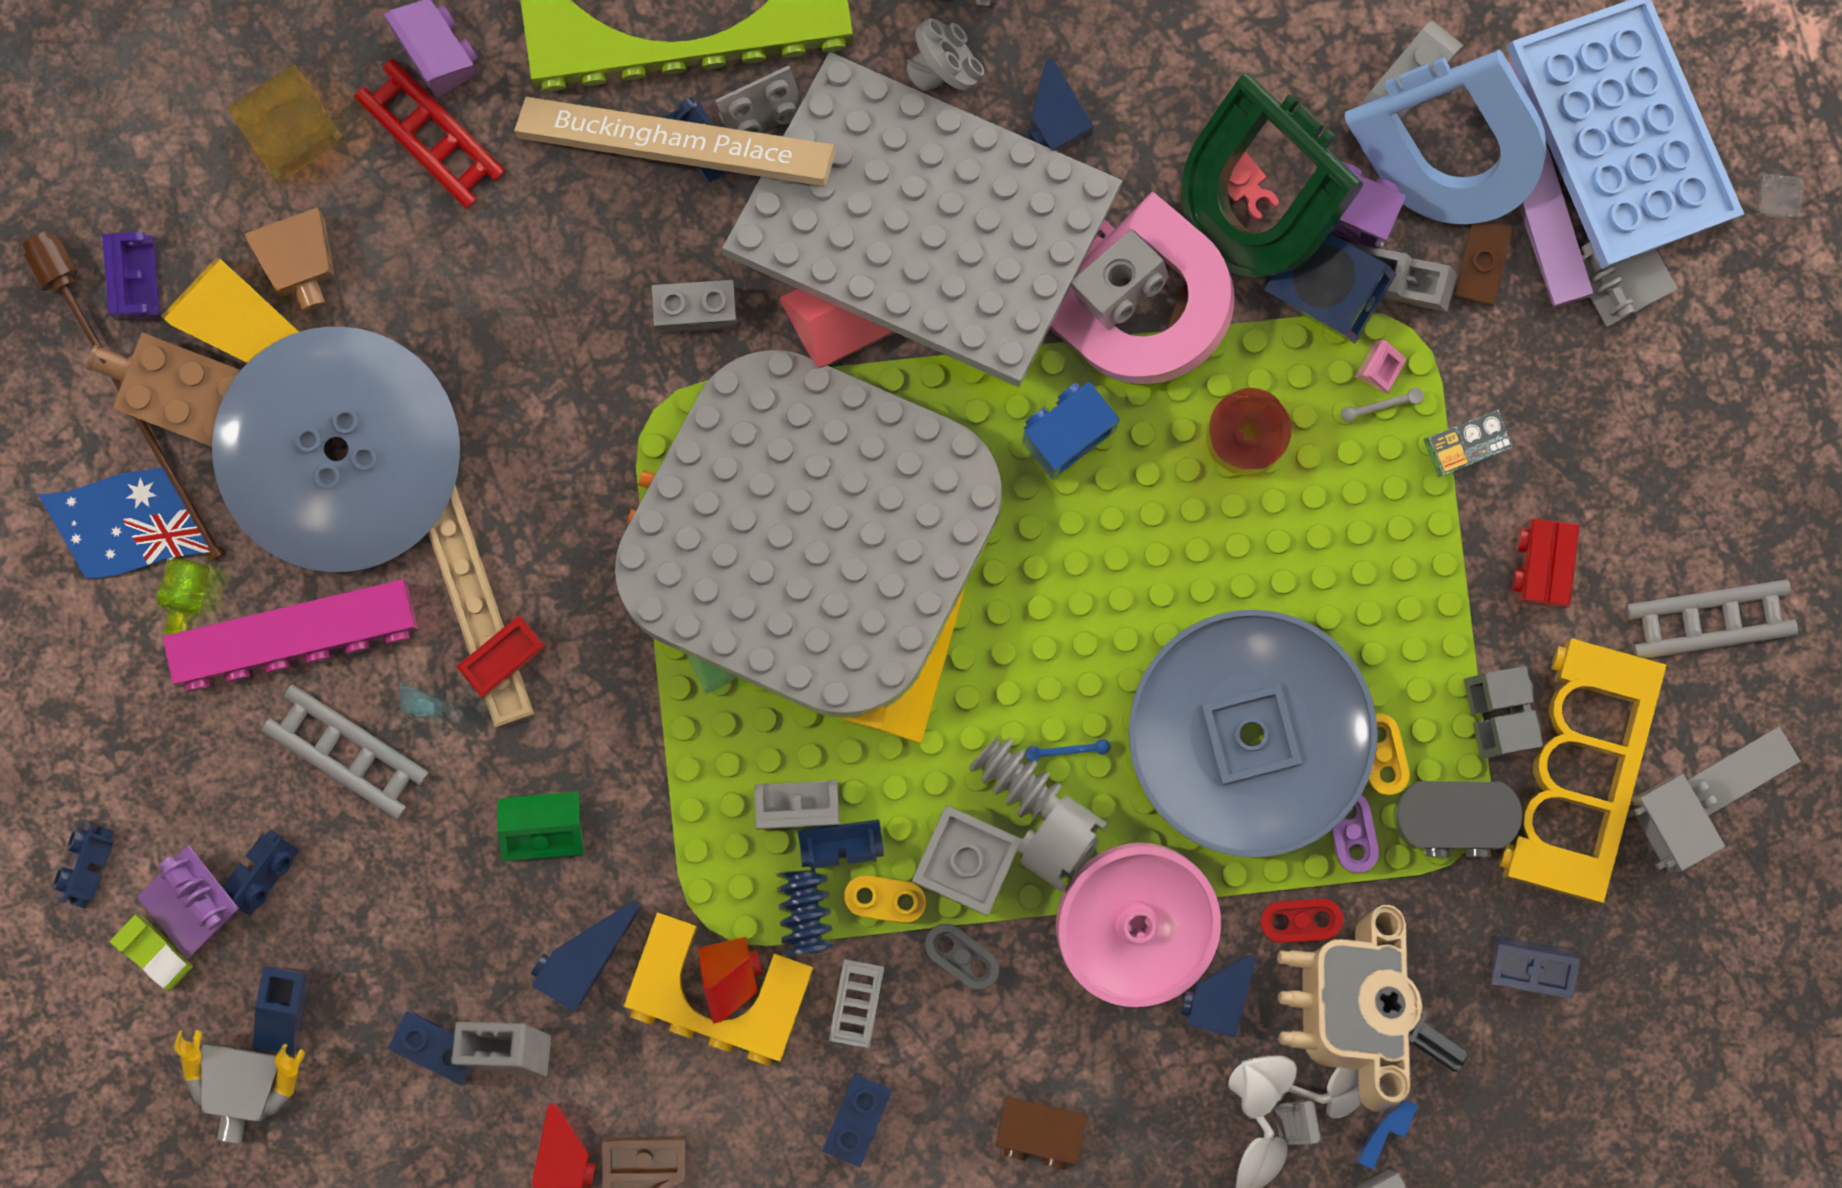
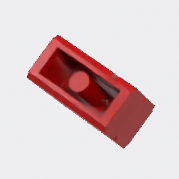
M1530 519L1526 524V528H1519L1516 551L1523 552L1521 568L1514 569L1511 588L1512 592L1518 593L1517 603L1566 609L1571 606L1580 525Z

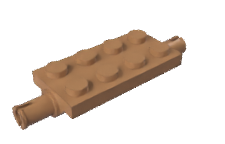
M141 333L135 351L129 358L101 348L99 345L93 347L90 354L106 360V363L103 364L88 358L86 369L120 381L121 387L112 409L212 447L214 425L219 407L229 386L241 370L145 333Z

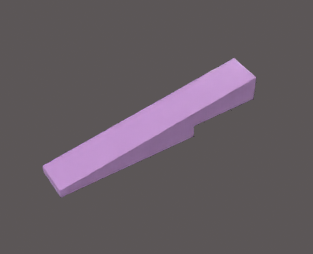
M1509 62L1512 70L1514 71L1515 75L1517 76L1518 80L1522 85V82L1519 78V75L1516 71L1513 62ZM1546 143V154L1540 179L1530 196L1519 205V209L1553 308L1591 297L1593 296V290Z

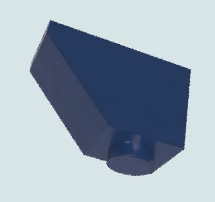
M1052 57L1045 61L1031 116L1030 125L1032 129L1028 133L1032 141L1048 147L1052 151L1055 150L1061 153L1092 135L1094 125Z
M1245 955L1195 984L1193 992L1186 990L1180 1012L1181 1015L1187 1016L1185 1025L1236 1038L1256 957Z

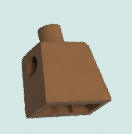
M317 207L245 233L246 240L273 287L281 297L296 292L302 311H310L325 304L319 284L331 280L335 276L325 219Z

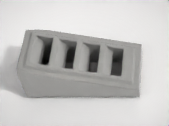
M844 959L829 1041L870 1048L884 966ZM854 973L874 977L873 985L849 981V975ZM847 989L871 993L870 1001L846 997ZM844 1005L867 1009V1018L843 1014ZM841 1022L865 1026L864 1034L840 1030Z
M1300 1099L1278 1103L1274 1106L1279 1137L1286 1140L1287 1145L1319 1143L1321 1139L1314 1102Z

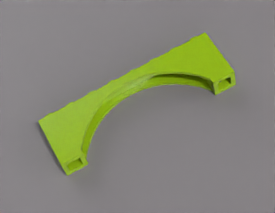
M520 0L531 80L535 88L542 87V91L545 92L563 90L566 88L567 83L581 81L583 86L601 85L606 83V78L622 76L623 80H638L646 77V72L662 70V74L665 75L679 74L686 71V66L702 64L703 69H716L725 66L728 60L742 59L743 63H757L766 60V55L782 53V57L793 58L805 55L806 49L822 47L823 52H835L845 49L846 44L853 43L848 0H768L747 19L725 31L709 37L677 42L653 41L627 35L594 19L572 0Z

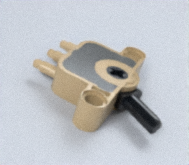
M1381 905L1363 917L1356 925L1355 941L1332 940L1315 952L1290 950L1278 953L1277 960L1280 964L1303 968V991H1281L1278 995V1002L1280 1004L1303 1008V1032H1281L1278 1039L1279 1043L1292 1048L1306 1049L1310 1058L1320 1065L1358 1070L1360 1100L1369 1110L1381 1112L1406 1098L1410 1088L1409 1045L1411 1044L1421 1049L1452 1072H1457L1464 1065L1467 1059V1052L1425 1023L1429 1013L1422 1009L1420 993L1413 981L1407 977L1405 919L1402 913L1394 906ZM1375 922L1383 926L1385 935L1378 931ZM1379 1082H1383L1387 1086L1389 1096H1386L1381 1091Z

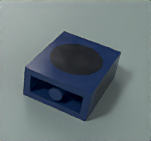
M1329 233L1321 246L1306 262L1289 272L1267 276V285L1264 291L1276 301L1355 344L1397 274L1386 263Z

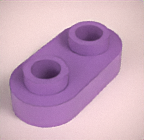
M1362 795L1353 807L1355 810L1354 817L1351 820L1343 819L1331 830L1339 864L1345 870L1353 873H1361L1372 868L1379 855L1370 807ZM1354 844L1360 845L1363 848L1364 854L1360 860H1354L1349 855V849Z

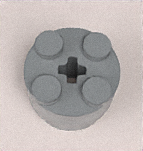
M1054 795L1040 815L1043 817L1044 822L1035 833L1029 830L1020 842L1017 850L1022 855L1020 864L1062 892L1067 887L1062 880L1066 875L1072 879L1075 873L1087 862L1100 842L1095 839L1097 829L1105 833L1108 823L1066 795L1059 799Z

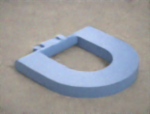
M1501 50L1494 51L1452 69L1446 62L1447 60L1442 57L1433 63L1437 73L1434 72L1428 63L1400 74L1399 81L1403 87H1400L1395 77L1390 78L1384 83L1385 90L1389 93L1388 95L1345 112V120L1380 179L1390 181L1400 188L1398 192L1406 195L1403 202L1405 206L1433 220L1452 224H1475L1506 215L1516 209L1530 196L1542 173L1546 154V135L1543 123ZM1465 86L1496 136L1501 156L1493 167L1476 176L1455 177L1444 174L1433 168L1424 159L1397 113Z

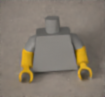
M179 1030L174 1048L178 1055L181 1056L183 1074L192 1097L196 1103L201 1105L202 1113L221 1116L217 1140L242 1143L245 1120L264 1121L267 1116L276 1114L294 1094L298 1067L305 1057L304 1050L300 1049L296 1058H291L287 1055V1044H283L277 1055L210 1044L202 1045L201 1051L199 1049L202 1041L201 1031L195 1030L193 1042H187L182 1037V1030Z

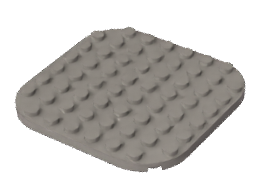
M768 350L742 356L718 370L704 385L620 542L615 562L616 584L626 611L636 625L649 636L663 644L813 712L841 718L862 716L861 713L869 712L882 706L885 708L893 704L911 688L920 675L998 521L1002 502L998 467L987 446L965 426L830 366L825 365L817 368L811 358L789 351Z

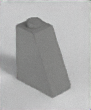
M456 1022L452 1064L513 1076L547 1077L551 1035L525 1024Z

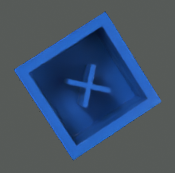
M1090 381L1082 387L1077 382L1057 397L1059 399L1056 403L1058 406L1049 413L1045 408H1042L1025 422L1026 426L1024 427L1022 443L1051 480L1055 479L1113 434L1118 427L1120 419Z

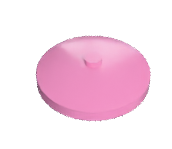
M1152 843L1119 845L1101 852L1090 859L1069 881L1059 902L1056 917L1058 947L1066 966L1075 979L1096 997L1125 1007L1157 1005L1169 1001L1188 990L1198 981L1210 965L1218 947L1221 931L1220 907L1213 887L1205 875L1182 854L1165 846Z

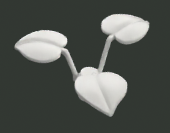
M1270 1056L1243 1061L1231 1074L1229 1088L1242 1098L1244 1113L1250 1118H1256L1264 1130V1138L1255 1139L1246 1149L1240 1162L1236 1188H1263L1278 1175L1285 1163L1288 1151L1287 1142L1282 1137L1274 1138V1131L1264 1118V1115L1274 1108L1277 1101L1281 1100L1282 1094L1288 1091L1322 1104L1328 1103L1327 1115L1331 1118H1341L1353 1112L1362 1103L1359 1096L1358 1070L1337 1068L1329 1080L1327 1086L1328 1093L1321 1095L1292 1085L1297 1069L1295 1063L1289 1058Z

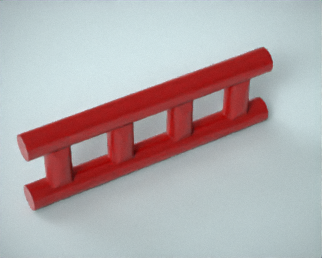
M394 58L390 59L382 68L390 79L374 95L363 86L355 93L353 98L466 210H469L478 200L469 190L486 174L497 182L507 171ZM401 90L418 105L402 123L385 107ZM429 118L447 133L430 151L413 135ZM458 145L475 161L459 179L441 163Z

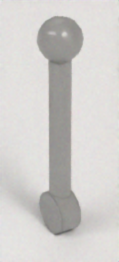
M1412 388L1406 395L1355 409L1347 406L1342 409L1341 417L1345 422H1352L1357 416L1407 402L1417 405L1423 400V392L1419 388Z

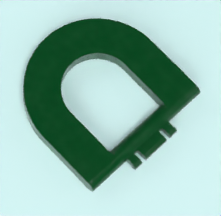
M1245 73L1239 77L1193 144L1182 177V206L1185 219L1216 246L1229 272L1241 276L1266 277L1289 272L1306 262L1321 246L1360 192L1363 182L1328 149L1332 142L1335 141L1336 136L1330 130L1323 131L1325 125L1304 105L1297 107L1300 101L1294 95H1287L1281 104L1250 73ZM1269 120L1317 168L1279 222L1267 231L1256 233L1245 228L1234 216L1229 202L1228 187L1234 167L1266 121Z

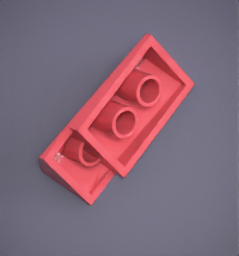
M799 289L779 299L817 368L832 364L896 333Z

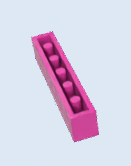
M402 579L162 636L173 685L178 687L185 686L186 692H192L210 687L209 680L225 677L226 682L250 678V670L265 667L266 673L282 671L290 668L289 661L305 658L306 663L327 660L330 658L329 652L345 648L346 654L370 649L369 642L385 639L386 644L403 642L410 639V632L418 631L408 583Z

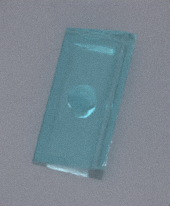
M399 682L401 711L414 719L445 716L452 713V707L443 701L403 682Z

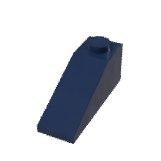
M632 901L553 950L550 957L543 953L531 972V975L536 977L532 986L571 1011L577 1012L642 906Z

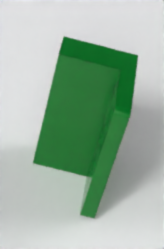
M579 792L498 799L497 835L502 862L584 854Z

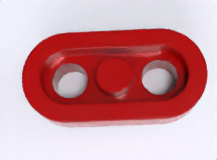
M1328 899L1274 902L1263 910L1260 917V927L1263 934L1269 940L1277 943L1327 940L1336 936L1343 925V914L1340 907ZM1320 911L1326 913L1329 919L1328 924L1323 928L1316 926L1314 923V916ZM1278 914H1282L1287 918L1288 924L1284 930H1277L1273 925V919Z

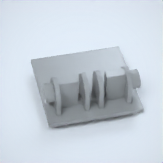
M786 66L715 100L720 111L719 117L725 128L764 133L779 125L790 123L802 103L790 66Z
M1590 242L1580 249L1593 290V296L1590 298L1606 327L1678 289L1656 249L1604 269L1601 268Z

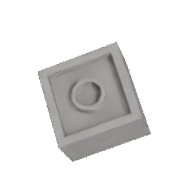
M1684 774L1670 777L1631 799L1627 817L1635 816L1660 859V862L1655 864L1658 870L1665 868L1667 873L1683 871L1725 847Z
M946 805L912 883L988 916L1022 839Z

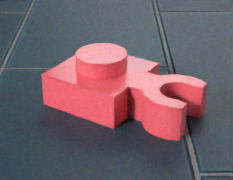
M1245 152L1232 171L1228 196L1234 205L1244 198L1248 203L1247 211L1249 216L1259 222L1263 216L1257 210L1256 203L1260 200H1266L1275 209L1279 201L1273 192L1260 188L1259 185L1265 181L1266 175Z

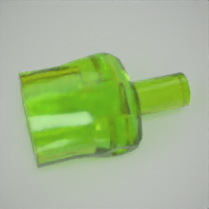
M168 557L165 573L156 598L158 605L169 610L163 631L164 634L179 633L184 615L197 614L201 611L210 567L185 559Z

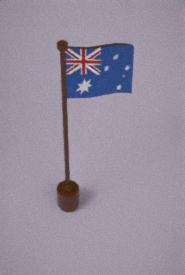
M47 230L26 240L21 245L25 252L23 259L41 290L47 291L51 289L53 294L62 292L92 346L99 345L103 348L69 289L74 284L72 277L77 274L78 270L59 237H53L50 230ZM100 358L101 362L105 364L106 360ZM111 378L119 392L121 387L120 381ZM135 417L133 418L162 468L118 474L71 491L38 494L85 578L118 576L175 557L208 553L209 559L214 561L225 555L221 546L217 547L146 422Z

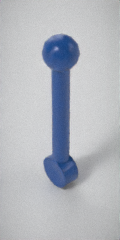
M1099 739L1095 744L1039 749L1036 746H1029L1025 751V757L1028 761L1035 760L1037 762L1041 757L1097 752L1100 755H1105L1110 751L1111 745L1108 740Z

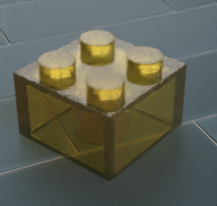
M295 63L226 107L277 184L345 140Z

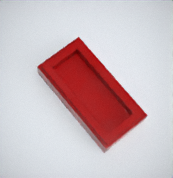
M518 615L458 664L456 668L479 696L484 699L544 650L546 646L525 620Z

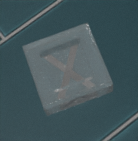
M1763 173L1760 179L1757 215L1798 220L1801 216L1804 177Z

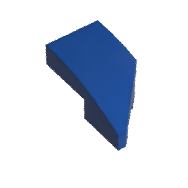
M1405 1100L1379 1120L1362 1143L1354 1162L1374 1169L1388 1133L1392 1132L1405 1138L1418 1105Z

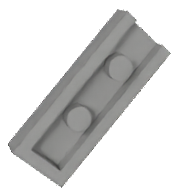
M1779 726L1687 779L1709 816L1801 761Z

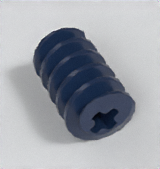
M816 870L776 873V877L788 880V883L777 888L778 894L789 897V900L778 904L779 910L791 913V916L780 921V927L792 930V933L781 937V942L794 946V949L784 953L783 956L823 953L834 947L833 941L821 938V935L832 930V925L820 922V918L831 914V909L819 906L818 902L830 897L829 892L817 889V885L828 881V876L816 873Z

